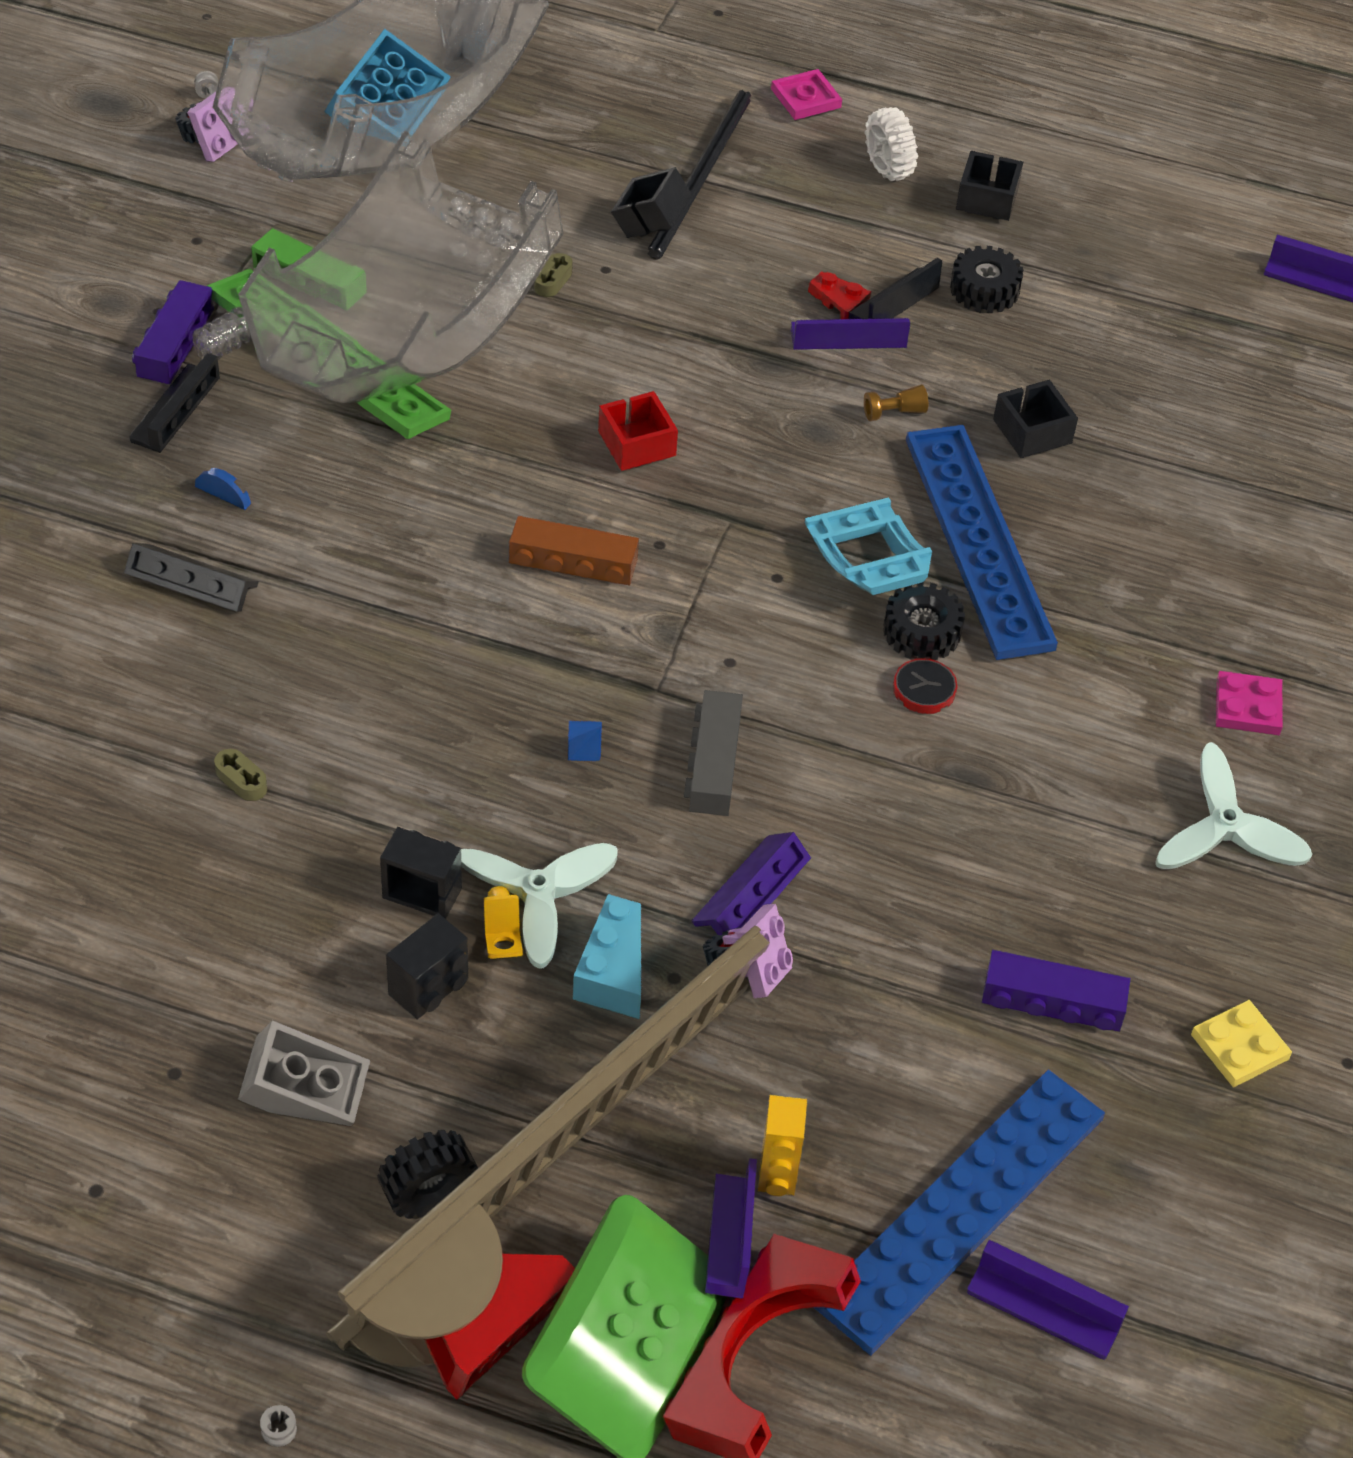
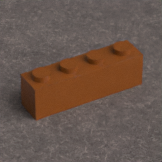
M518 516L509 541V563L630 586L638 560L639 538Z

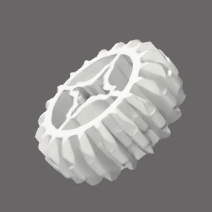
M885 107L873 112L872 115H869L865 125L867 128L865 131L867 139L865 143L868 147L867 152L870 155V161L873 162L878 172L882 173L883 178H888L890 181L903 180L905 177L913 174L915 167H917L916 159L918 154L916 148L918 146L915 143L916 136L913 134V127L909 125L908 117H905L903 111H899L897 107Z

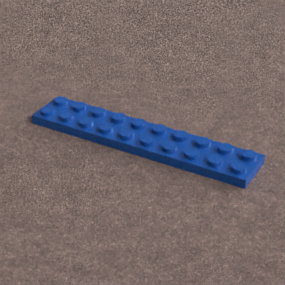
M964 425L907 432L906 443L995 659L1001 660L1056 651L1058 644Z
M1048 1069L854 1261L861 1282L845 1310L825 1307L813 1308L871 1356L1103 1120L1105 1112Z

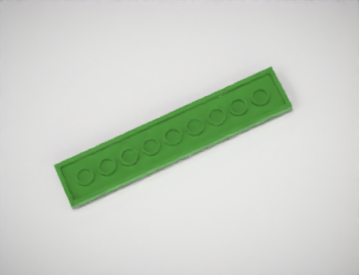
M250 268L207 285L212 287L213 301L406 439H410L450 420V408Z

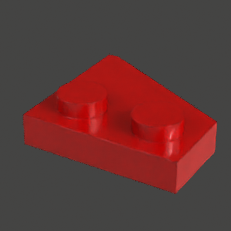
M823 271L810 281L808 292L821 300L822 304L828 309H832L835 306L840 310V319H849V313L869 300L872 292L863 288L858 283L845 281L833 273Z

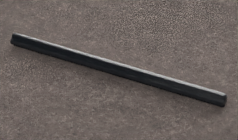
M740 90L736 94L686 181V185L692 194L687 200L685 208L676 218L674 226L667 231L658 230L649 245L648 255L651 258L660 259L665 253L751 101L749 91Z

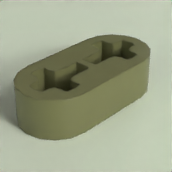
M563 253L551 255L534 276V291L543 297L556 295L572 275V258Z
M224 749L215 756L214 763L217 777L238 796L247 801H257L266 795L268 790L266 774L244 754L236 749Z

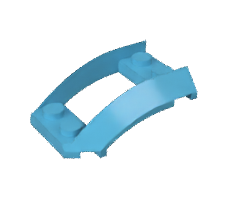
M889 497L805 518V524L828 563L855 586L872 595L922 583L928 577L932 550L930 547H922L914 539L900 516L895 515ZM881 532L895 556L852 566L842 555L835 543Z

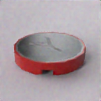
M914 659L905 662L898 668L893 681L894 695L897 700L899 697L904 702V707L921 714H934L940 712L947 705L949 707L955 699L958 688L957 679L951 669L943 663L932 659Z

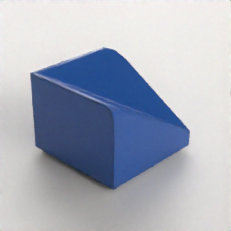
M569 721L568 760L600 761L602 722Z

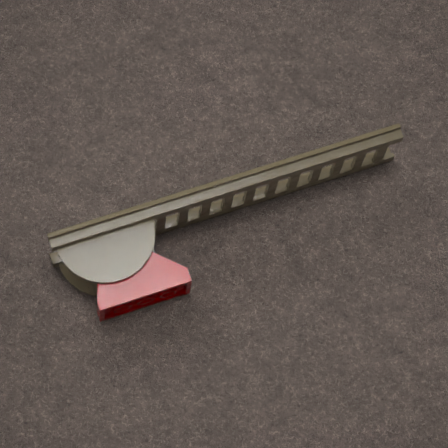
M753 926L341 1288L337 1294L348 1307V1314L326 1332L328 1339L331 1342L334 1341L343 1351L350 1344H353L373 1359L394 1366L421 1367L435 1364L446 1389L458 1400L546 1318L556 1305L575 1267L563 1255L503 1254L500 1238L491 1218L746 991L750 982L745 976L751 964L767 950L770 944L760 933L761 929L758 926Z

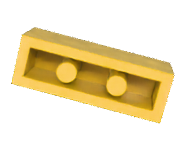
M770 1095L761 1152L759 1192H767L773 1196L795 1195L804 1141L807 1099Z

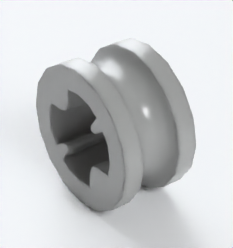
M202 71L195 76V90L198 96L206 99L219 90L218 77L213 72Z
M272 1406L266 1409L261 1416V1434L264 1441L269 1445L275 1447L285 1446L295 1438L297 1432L296 1418L293 1411L287 1406ZM279 1420V1423H281L282 1420H285L286 1430L279 1432L278 1428H276V1431L272 1432L271 1422Z

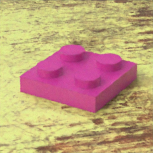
M819 69L776 79L771 83V90L794 120L842 107V98Z
M1219 671L1216 684V727L1280 736L1283 728L1282 679Z

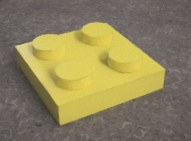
M1250 1000L1193 1027L1191 1036L1233 1088L1289 1060L1292 1054L1290 1048Z

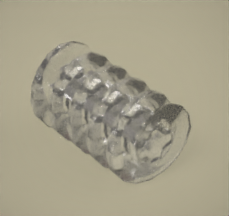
M235 307L230 312L222 314L221 317L213 319L212 323H206L202 328L194 330L192 334L193 344L201 360L207 353L218 356V359H221L223 353L229 354L232 352V347L238 349L241 347V342L244 344L249 343L250 337L258 338L259 328L256 321L245 309Z

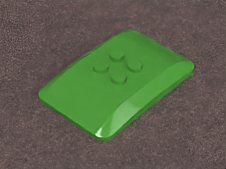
M623 1195L614 1199L523 1364L522 1378L525 1385L530 1391L616 1457L645 1458L666 1423L663 1415L665 1414L668 1402L676 1396L684 1383L686 1372L690 1367L694 1366L701 1355L704 1343L710 1336L727 1297L705 1293L708 1255L637 1198L631 1195Z

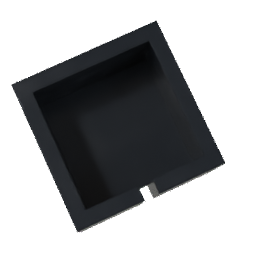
M970 151L959 186L956 210L1009 221L1019 189L1024 162L1000 157L995 181H991L994 155Z
M673 167L632 178L611 213L627 238L638 235L643 237L650 232L658 230L667 231L672 228L692 193L677 168Z
M1050 379L1026 386L1021 412L1024 394L1022 388L998 394L993 420L1020 458L1073 443L1078 417Z
M397 826L380 856L382 898L433 916L439 913L446 919L462 890V871L460 870L462 867L461 848L448 841H439L424 836L418 831L406 830Z
M439 913L386 954L388 995L417 1020L426 1012L434 1011L440 1005L442 999L452 991L460 990L469 978L467 960L468 938Z

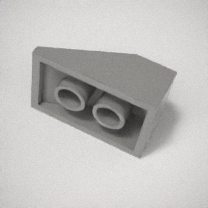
M272 1020L256 1036L238 1100L270 1113L352 1126L355 1122L370 1060Z

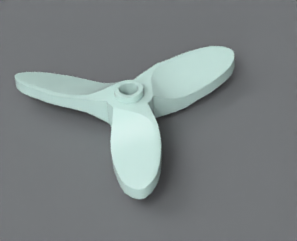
M1209 742L1206 744L1201 753L1200 773L1210 816L1182 830L1170 839L1159 851L1155 861L1156 866L1161 869L1181 867L1202 857L1220 842L1230 840L1251 854L1277 863L1298 866L1309 862L1312 852L1308 844L1301 837L1267 818L1243 813L1237 805L1233 775L1225 755L1214 743Z
M607 843L589 845L560 856L543 870L527 869L502 857L480 850L461 849L462 868L477 878L494 886H503L510 893L517 895L525 903L523 914L524 947L530 963L534 967L542 969L552 960L556 948L558 921L554 903L555 898L578 892L603 877L614 867L617 861L618 849L616 846Z

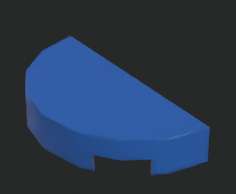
M211 468L209 471H203L195 480L196 488L241 509L246 510L251 504L248 492L245 491L243 493L234 483L236 478L225 470Z

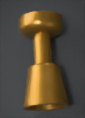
M923 384L900 391L896 394V397L880 399L876 392L864 394V411L868 421L879 420L884 410L898 408L899 412L927 413L928 394Z

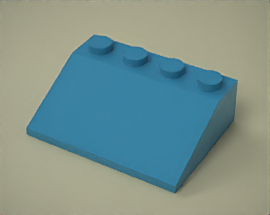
M384 29L336 91L324 112L348 129L403 145L446 86L451 76Z

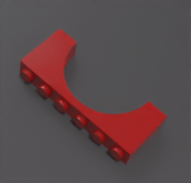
M773 1234L767 1246L763 1247L759 1252L757 1262L747 1277L743 1298L735 1297L731 1305L725 1308L718 1327L713 1335L706 1339L701 1355L694 1366L688 1369L684 1377V1383L676 1396L666 1406L663 1418L672 1438L724 1458H760L772 1434L763 1412L745 1404L731 1390V1370L735 1357L743 1343L755 1330L779 1315L793 1310L812 1307H825L844 1311L861 1282L854 1259Z

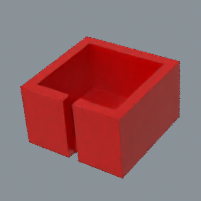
M655 391L630 397L628 424H625L626 401L624 399L599 405L598 432L621 471L676 456L678 429Z

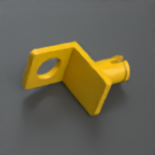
M503 886L493 887L488 892L489 897L484 898V925L488 958L522 956L519 898L517 895H510L508 889ZM499 941H509L514 944L508 949H499L494 946Z

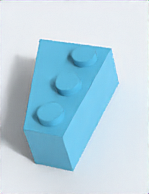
M610 894L607 895L574 973L573 1000L633 1018H640V903Z

